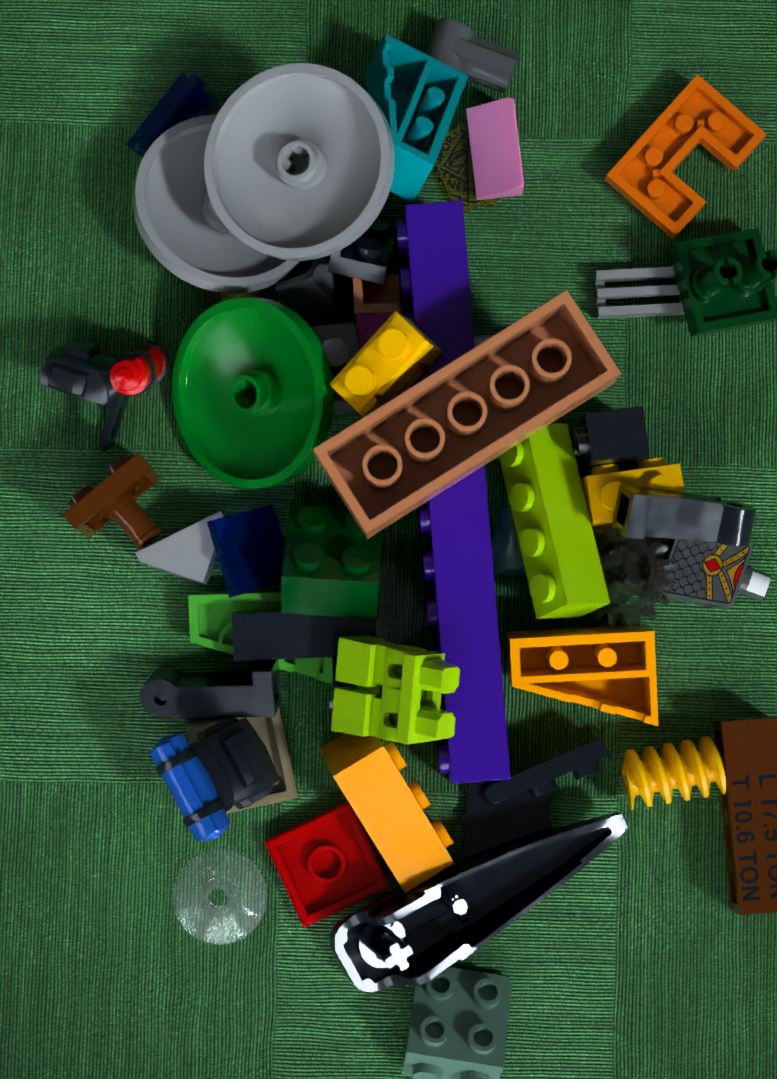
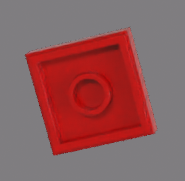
M348 801L264 840L303 928L390 888L360 819Z

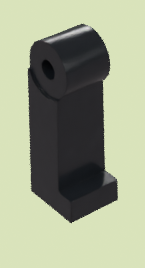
M620 484L612 527L625 538L644 539L646 536L716 542L731 546H747L751 537L756 508L740 502L722 500L720 497Z
M278 659L257 660L252 671L182 673L175 667H160L152 672L142 688L140 701L147 713L159 718L275 717L282 701Z

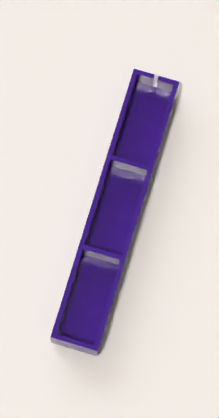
M463 200L405 205V220H396L398 260H407V267H400L401 305H410L411 313L404 314V316L443 351L429 367L425 366L423 368L424 373L411 387L475 348ZM484 465L418 508L420 536H429L430 551H423L422 555L424 583H433L434 599H426L425 602L427 630L437 631L438 647H431L429 651L445 653V661L460 668L459 686L455 693L441 695L440 710L453 712L456 718L454 736L445 739V743L437 744L440 774L448 773V780L451 784L511 779Z

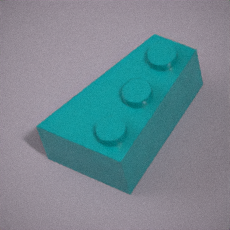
M385 33L365 72L366 91L381 108L392 133L395 169L390 192L413 202L435 165L468 75Z

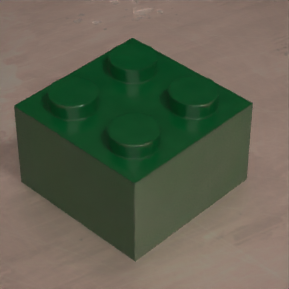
M290 503L281 574V613L377 620L384 529L367 539L347 507Z

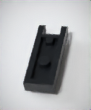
M601 737L510 776L511 779L491 784L484 790L483 798L488 804L494 805L528 790L533 799L558 788L555 778L572 772L575 780L601 770L602 768L598 760L609 756L608 750Z

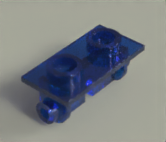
M181 73L126 145L141 157H144L146 151L162 133L185 120L208 115L219 100L204 89L206 85L197 76L191 74L187 77Z

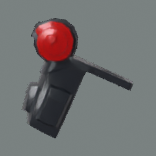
M70 340L65 346H57L50 352L43 367L39 384L108 407L107 417L98 445V450L105 452L117 440L130 395H139L149 390L153 384L161 381L170 367V356L163 345L150 340L147 341V344H141L120 357L101 353L100 346L94 343Z

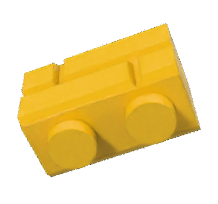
M395 311L330 382V385L361 416L365 417L408 390L424 373L423 368L425 366L429 367L443 351L414 323Z

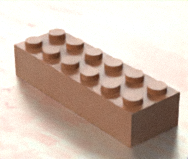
M566 290L313 449L314 456L363 534L369 539L616 382L621 372Z

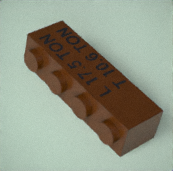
M777 717L713 721L715 746L720 753L726 777V794L723 795L720 791L731 911L738 915L776 913Z

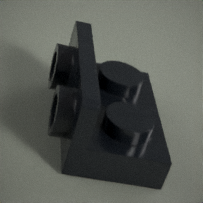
M376 219L352 244L330 255L328 272L384 284L397 244V228L389 226L383 220Z

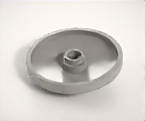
M291 63L273 67L255 75L242 84L227 99L214 119L204 154V176L211 204L224 226L236 238L252 249L271 257L291 261H306L329 256L357 240L372 225L384 207L391 189L395 169L392 133L385 115L374 98L353 79L340 71L311 63Z
M217 115L199 116L180 122L162 133L152 143L140 163L135 178L132 200L133 213L145 245L153 256L171 273L191 285L205 290L240 294L254 292L276 284L286 275L292 273L301 261L278 259L247 246L224 226L211 204L204 176V154L208 135Z

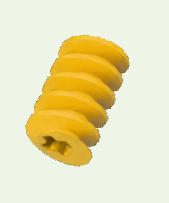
M709 736L700 738L698 750L690 739L682 740L679 754L672 743H663L660 757L653 746H645L642 761L634 749L625 751L622 764V780L627 805L630 810H634L637 795H641L647 807H652L655 792L661 794L666 804H671L673 789H678L684 800L689 801L692 786L697 785L704 798L709 797L710 785L713 782H716L723 795L726 794V777L720 753Z

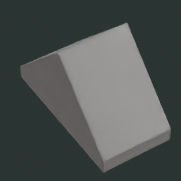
M219 511L135 552V554L144 565L207 586L229 523L225 515Z

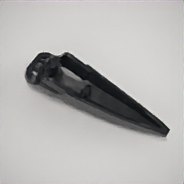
M615 812L554 828L482 853L439 872L407 893L403 890L388 893L338 921L330 933V947L349 981L364 992H377L383 988L401 985L406 988L408 986L422 985L433 979L454 962H462L540 903L613 844L628 826L622 814Z

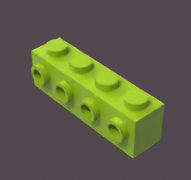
M551 423L500 455L499 459L536 619L580 618L609 604L610 599L568 425Z

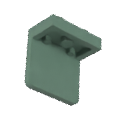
M447 967L430 981L415 986L409 1035L401 1074L410 1075L413 1079H500L504 1068L512 988L511 980L503 975Z

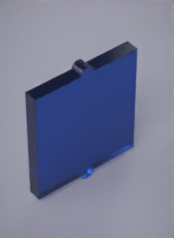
M273 505L207 522L216 552L214 561L220 566L229 598L281 583L286 538L282 537Z

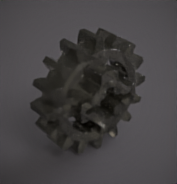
M612 524L607 525V537L593 532L610 603L594 610L591 617L601 621L608 618V625L618 627L623 625L624 620L627 625L640 626V614L646 618H656L657 614L653 605L656 602L668 605L670 600L662 593L664 587H674L676 585V581L666 577V571L676 566L675 561L662 558V555L669 548L668 545L659 541L653 543L655 537L645 536L644 539L625 538L612 527ZM628 544L627 547L622 546L618 553L608 554L612 549ZM622 569L623 572L626 575H628L627 580L625 582V579L620 575ZM629 597H640L630 605L619 607L620 604H626Z

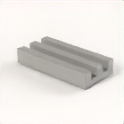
M673 266L596 270L594 281L597 319L685 315L678 285L605 288V283L674 280L676 277ZM678 296V303L606 306V299Z

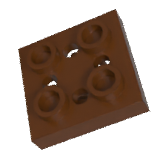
M137 453L132 458L128 454L120 457L106 470L105 473L109 476L94 489L91 485L84 487L68 501L71 508L63 515L75 530L91 538L114 519L135 543L138 550L149 544L160 534L162 530L153 523L136 500L162 478Z

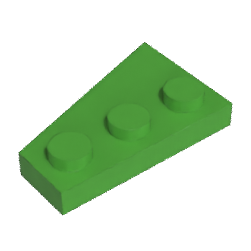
M281 591L190 593L188 595L190 642L233 655L232 612L281 610ZM333 657L278 659L279 669L300 673L332 685L334 683Z

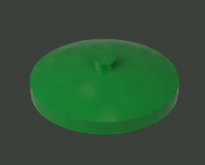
M260 297L234 298L222 301L208 308L192 323L184 335L176 354L172 373L174 413L180 433L188 449L207 472L234 487L244 489L277 486L296 478L316 459L313 449L326 441L331 427L334 411V389L330 385L333 378L329 361L318 337L307 322L295 311L277 301Z

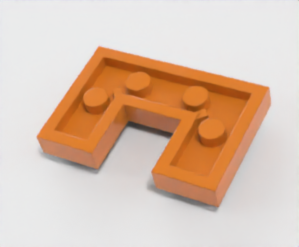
M697 74L608 172L604 180L674 240L704 207L707 201L675 175L673 171L700 143L734 173L764 140L767 133Z

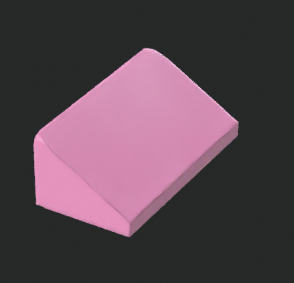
M514 97L503 98L467 108L466 117L476 200L522 196L524 179Z

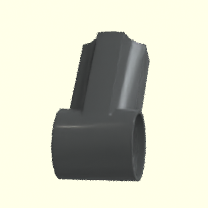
M445 18L438 19L425 54L468 75L467 80L504 94L509 87L520 55L516 51L478 38L471 28L458 21Z

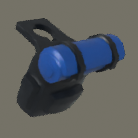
M230 717L214 726L208 727L200 734V742L188 744L183 734L167 735L159 739L158 743L149 752L157 766L155 768L157 774L162 776L184 818L182 821L186 828H190L196 842L202 840L213 841L220 837L230 825L226 815L227 811L233 806L243 809L263 799L273 792L272 785L279 780L266 746L246 717L240 720Z

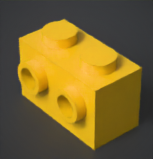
M653 458L637 462L638 469L620 471L619 464L591 468L592 475L583 478L581 483L592 528L612 525L620 484L685 493L681 464L666 465L665 458Z

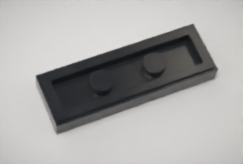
M281 610L233 611L234 661L337 657L339 637L376 636V620L281 613Z

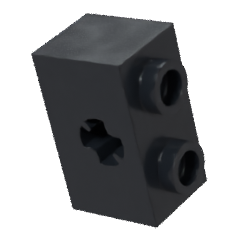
M643 406L585 413L574 428V434H570L576 462L580 461L582 473L591 472L593 467L609 464H619V468L638 466L637 462L644 460L650 454Z

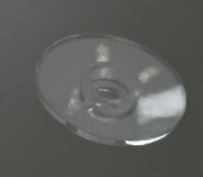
M211 849L194 856L180 870L173 887V907L180 924L196 939L209 944H230L249 935L260 923L267 905V886L260 869L247 856L230 849ZM215 889L223 890L227 895V903L222 907H216L210 901V894Z

